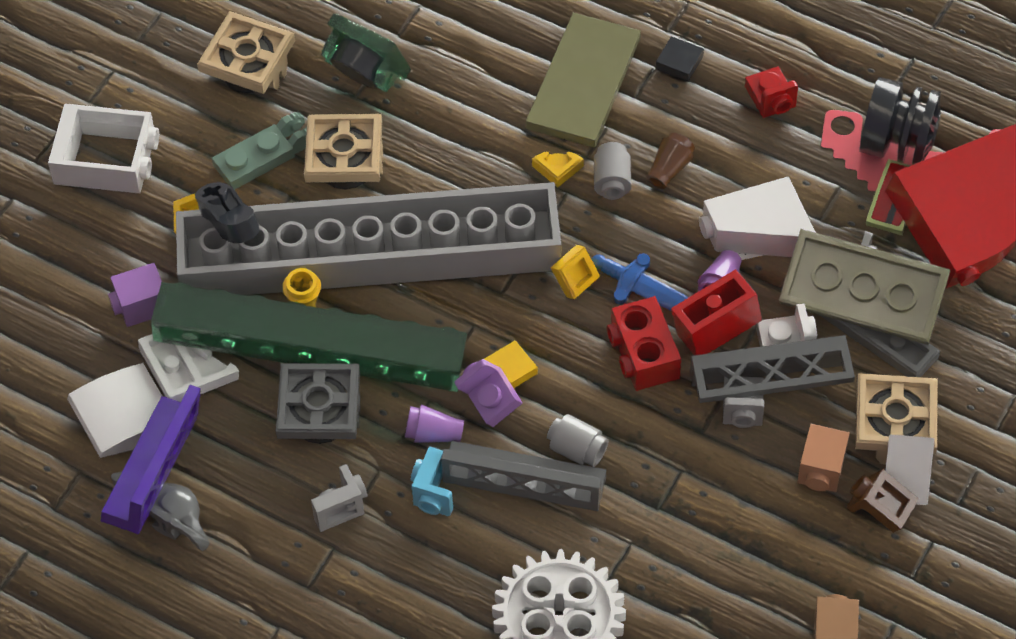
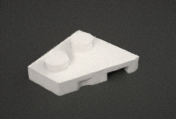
M175 326L138 339L139 350L164 396L181 402L189 385L201 388L200 394L239 380V371L235 365L230 363L226 366L212 356V350L201 343L191 341L187 334Z

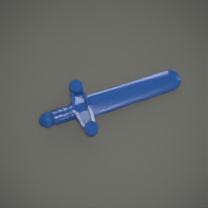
M645 253L639 254L637 259L626 267L609 258L606 259L600 254L594 255L591 259L596 269H600L601 272L618 280L617 288L614 292L616 304H625L632 291L645 298L656 296L659 305L670 311L672 307L689 298L644 273L650 265V257Z

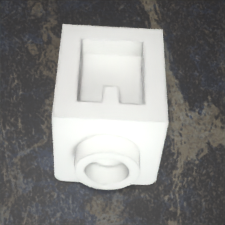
M804 303L796 304L794 316L766 319L756 325L760 347L817 338L815 319L813 316H807Z

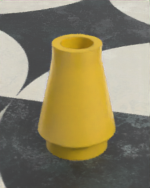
M295 269L285 278L283 292L298 317L308 318L312 316L316 310V302L321 290L320 279L308 269Z

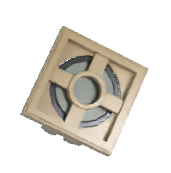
M229 11L197 63L198 72L224 80L230 88L237 92H259L264 94L268 87L278 90L279 77L285 78L288 66L287 54L295 42V34Z
M382 114L308 115L304 168L305 182H325L334 188L344 190L356 188L365 182H380V175H383Z
M858 373L855 449L876 450V459L881 464L886 465L889 435L892 434L934 438L933 454L936 455L938 379Z

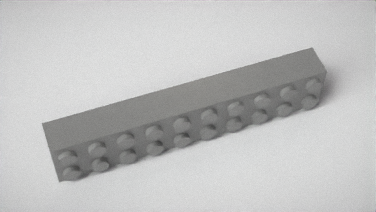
M554 182L254 205L250 207L254 210L260 231L253 239L243 243H231L222 239L213 224L201 216L200 210L176 212L177 276L183 300L283 292L285 278L290 272L299 268H305L315 273L320 279L321 289L552 271L550 267L561 259V237Z

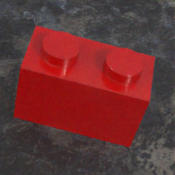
M736 269L671 308L677 335L694 356L710 353L762 321L757 293Z

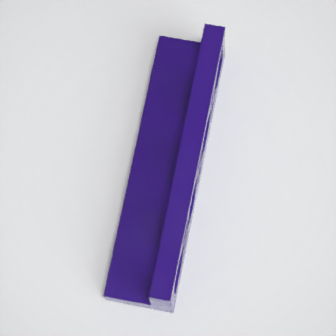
M189 385L181 402L161 396L101 511V522L136 534L140 533L197 420L201 388Z

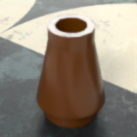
M674 132L670 133L668 137L662 138L651 170L646 177L647 180L655 187L665 189L668 183L693 160L694 144L685 136Z

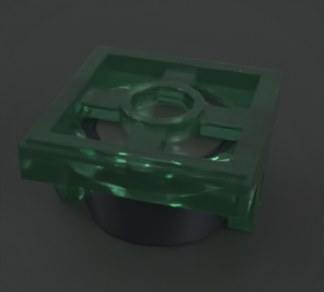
M333 13L327 23L332 32L325 42L321 56L326 58V63L334 66L341 73L359 84L372 89L378 88L384 92H387L393 86L398 77L403 80L406 79L411 71L410 66L393 41L337 13Z

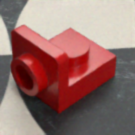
M779 66L745 77V88L762 118L774 114H783L796 107L798 85L794 80L787 82Z

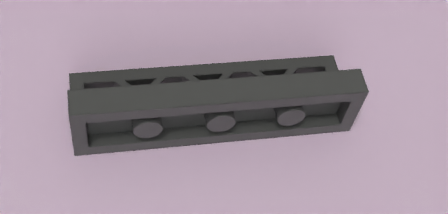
M846 335L696 355L691 357L689 370L691 384L696 386L699 403L725 400L728 397L742 398L851 383L855 379ZM842 366L843 372L828 373L822 368ZM805 371L800 378L790 379L784 375L786 373ZM724 376L730 379L723 388L706 390L705 384L724 382ZM766 376L762 383L751 384L742 378Z
M451 441L450 448L443 450L441 458L443 482L599 511L606 481V469Z

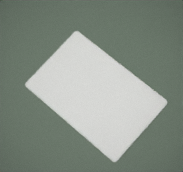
M890 434L886 472L919 498L917 505H927L934 438Z

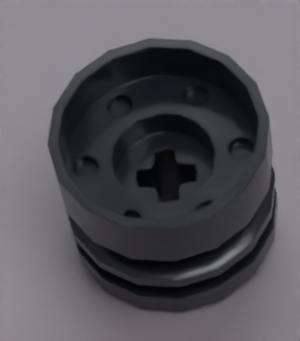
M878 77L869 103L859 152L883 158L890 144L894 143L898 144V162L903 163L905 161L909 147L915 148L912 165L924 161L929 151L933 148L941 119V92L931 90L927 104L923 105L920 104L923 87L917 86L913 91L910 101L902 100L903 82Z

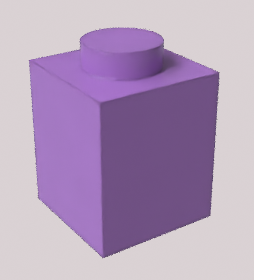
M155 263L111 277L114 292L108 293L109 301L115 315L122 313L127 327L171 313L166 291Z

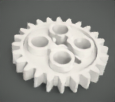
M559 549L556 559L552 560L546 551H542L541 562L536 563L533 558L527 556V568L524 570L520 566L513 565L512 573L514 579L503 576L502 588L504 590L495 591V602L498 604L492 606L493 618L497 619L493 621L494 632L502 633L499 639H617L615 636H623L624 624L621 622L626 621V609L622 608L624 605V593H616L618 591V580L606 581L608 579L607 567L594 571L595 558L593 557L585 564L580 563V553L577 551L571 560L565 559L562 549ZM538 590L548 593L547 596L542 598H536L530 594ZM581 591L589 596L584 599H577L571 596V594ZM555 611H563V615H555ZM536 627L547 630L543 635H533L528 631ZM581 628L589 633L579 637L574 636L570 631Z

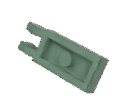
M297 111L282 117L277 125L273 124L212 157L213 166L225 182L235 190L294 158L296 153L306 149L307 127L299 130L305 123L304 116ZM293 134L289 140L286 139V137Z

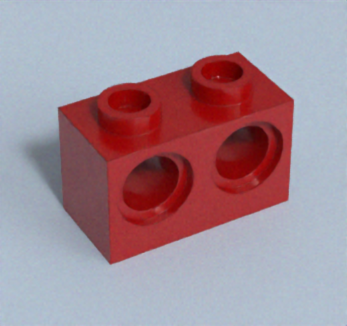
M656 296L612 308L611 324L606 326L608 338L612 347L618 346L622 355L619 356L622 374L625 379L631 378L635 391L680 379L681 357ZM638 327L641 330H631L630 328ZM649 358V359H653V360H655V361H653V362H645V361H643L642 359Z

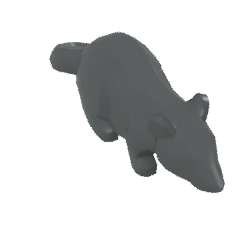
M122 472L111 475L114 485L117 483ZM164 483L149 513L156 520L152 524L153 528L173 540L184 534L203 552L210 543L199 523L200 508L195 495L190 489L182 485Z

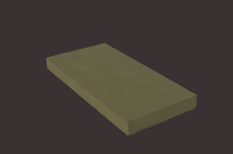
M573 12L526 119V129L595 148L641 39V30Z
M800 229L779 298V304L796 308V304L804 303L808 312L929 345L950 269Z

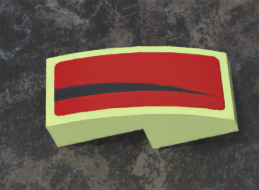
M888 159L866 219L867 226L903 235L906 224L885 190L896 171L911 165Z

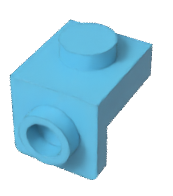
M429 446L424 459H417L412 470L413 505L418 506L423 512L431 515L440 513L450 516L453 511L452 492L438 487L443 477L441 462L443 450Z

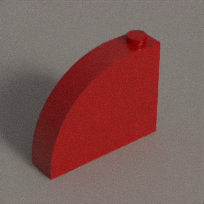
M1016 124L896 171L885 190L930 264L950 269L946 289L959 283L961 286L973 283L982 273L1000 263L1016 245Z

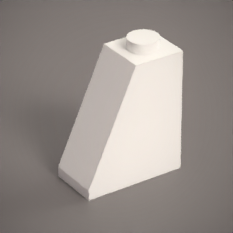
M789 176L705 200L703 216L699 217V226L705 239L710 238L717 252L732 250L736 253L792 257L800 229L815 232Z

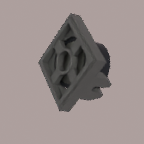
M281 364L276 422L277 439H305L308 442L317 444L332 442L336 439H356L357 428H360L359 413L361 411L359 364Z

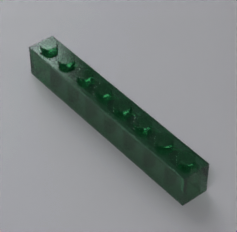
M161 282L151 319L153 341L287 364H359L360 376L458 392V388L454 382L462 374L467 342L466 332H460L451 327L436 328L420 325L414 321L400 322L382 319L373 314L358 315L346 313L337 308L322 309L305 306L298 302L286 303L268 300L259 295L244 296L232 294L222 289L208 290L196 288L186 283L172 284Z

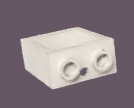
M64 104L48 161L53 183L55 185L141 193L144 179L148 180L151 175V150H156L159 143V129L153 125L151 112ZM82 134L138 140L131 167L75 161Z

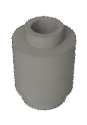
M608 142L600 145L597 153L594 155V189L596 193L606 199H619L631 190V157L626 147L617 142Z
M569 414L565 415L562 419L556 418L547 434V439L551 440V450L580 465L588 464L592 467L597 466L609 442V439L602 436V431Z

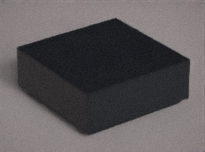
M671 36L656 61V70L689 82L704 56V48Z

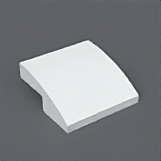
M141 363L93 380L71 392L67 400L99 457L102 458L134 450L162 394L145 365Z

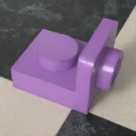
M484 359L470 364L463 371V375L454 382L458 390L469 395L485 423L492 427L522 404L521 399L503 370Z

